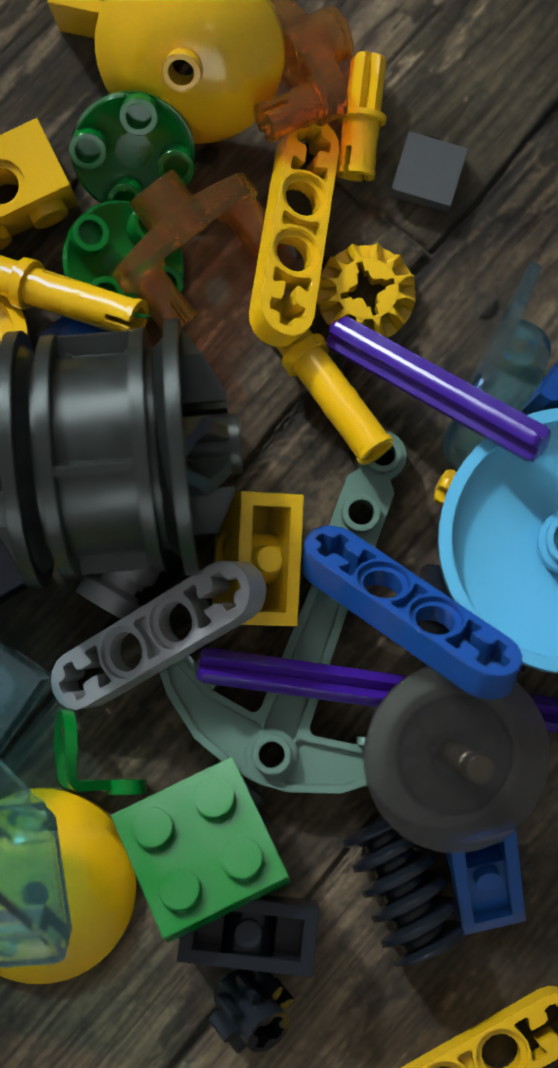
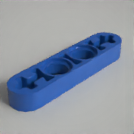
M320 526L311 530L305 536L300 569L302 575L311 584L465 692L477 698L487 700L500 699L510 694L515 686L522 665V653L518 645L511 638L354 533L342 527ZM370 585L385 586L392 589L397 596L393 598L376 597L365 588ZM422 620L437 621L445 625L450 632L442 635L431 634L422 630L417 623Z

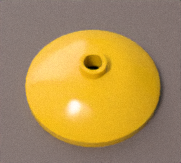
M105 0L99 12L95 29V55L101 78L109 94L121 91H138L159 97L174 107L185 119L195 144H207L222 141L243 132L265 113L272 103L282 79L285 64V40L281 22L271 0ZM176 60L187 61L192 66L194 73L188 76L181 75L176 72L172 62Z
M48 787L28 788L7 794L0 798V976L26 984H50L76 977L103 960L124 934L135 907L137 876L112 817L90 799L68 790ZM35 881L43 887L45 895L42 902L31 903L25 899L23 895V885L25 882Z

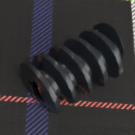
M410 814L388 818L351 834L343 841L345 848L365 847L367 854L352 867L354 873H375L376 879L362 890L364 898L384 897L385 904L375 911L371 918L373 923L393 922L395 929L384 936L380 942L383 948H403L404 954L394 962L396 967L415 964L438 956L452 949L462 940L465 934L461 922L446 920L455 910L453 900L446 895H436L442 890L446 882L442 872L435 870L425 871L433 864L436 856L431 847L415 846L424 838L427 832L423 823L404 822L410 817Z

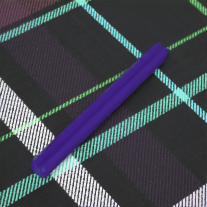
M210 647L201 649L196 667L197 680L202 683L383 708L389 699L406 685L422 679ZM511 691L510 694L500 699H494L505 711L513 727L558 733V698ZM464 694L440 695L427 700L413 711V713L500 725L495 712L488 704Z

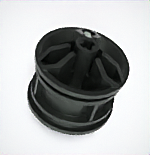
M179 318L164 319L163 337L153 348H151L149 335L145 327L131 328L127 331L78 335H44L38 340L36 353L29 337L24 331L4 333L0 342V543L18 569L26 586L30 589L47 587L53 575L54 563L63 579L80 578L81 575L145 569H150L152 572L167 571L169 550H172L182 558L186 576L200 575L202 551L218 534L235 495L234 482H231L234 478L233 474L243 473L238 413H228L225 389L202 352L182 330Z

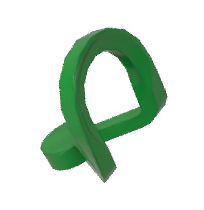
M59 708L54 729V761L56 780L60 786L80 792L106 790V795L147 794V779L78 780V740L75 713L72 709Z

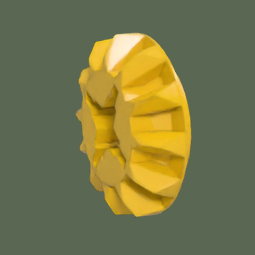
M379 243L371 246L351 244L346 250L330 257L321 273L317 297L319 310L329 326L333 322H338L342 317L348 316L388 338L397 333L406 324L416 302L415 276L410 273L404 264L401 254H393L383 249ZM359 270H362L363 276H367L371 285L380 283L382 286L388 285L385 287V290L377 294L374 310L376 315L374 316L372 315L371 308L366 306L363 298L352 299V297H348L350 292L357 289Z

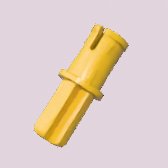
M360 51L355 54L350 62L345 108L338 111L337 119L342 123V137L336 176L345 180L362 182L363 175L366 181L375 179L380 127L386 125L387 116L381 112L387 61L379 53Z

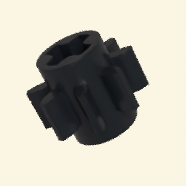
M237 969L228 974L218 984L214 992V1002L220 1010L213 1013L208 1019L224 1043L229 1042L236 1053H241L246 1046L252 1052H264L280 1042L287 1033L290 1018L283 1009L289 1007L294 1002V998L272 973L258 971L255 974L252 970Z

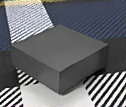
M409 131L390 196L448 213L468 148Z

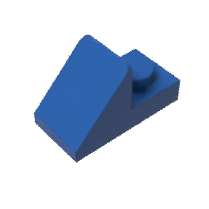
M497 820L439 834V840L451 873L456 915L458 921L462 924L465 932L464 935L526 921L517 832L513 820Z

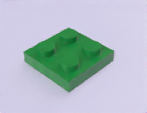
M233 757L221 761L111 815L162 938L167 943L291 882Z

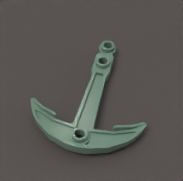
M386 431L387 434H390L394 439L393 445L390 448L393 453V462L385 466L378 465L374 461L367 465H360L355 455L357 470L347 476L329 526L342 527L354 533L373 547L376 546L395 494L391 481L400 475L407 461V451L404 443L398 436ZM355 503L366 504L372 512L371 521L363 525L354 523L349 517L350 506ZM311 584L298 616V626H294L281 658L330 665L348 609ZM169 621L171 632L176 638H178ZM190 655L159 672L167 696L193 738L220 761L233 757L241 776L260 785L292 793L341 794L378 782L371 761L370 747L372 736H356V742L352 744L314 736L311 733L310 725L319 699L267 692L260 709L256 712H250L215 692L214 689L217 685L202 683L197 680V663ZM439 718L424 726L398 733L394 752L397 774L416 763L433 748L436 740L447 732L450 727L444 718ZM267 742H276L284 750L283 761L276 767H267L259 760V750Z

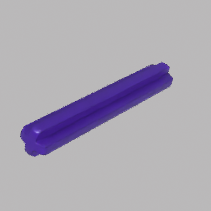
M348 316L342 317L338 322H333L328 330L330 334L327 339L329 350L526 462H534L545 452L551 437V431L546 425Z

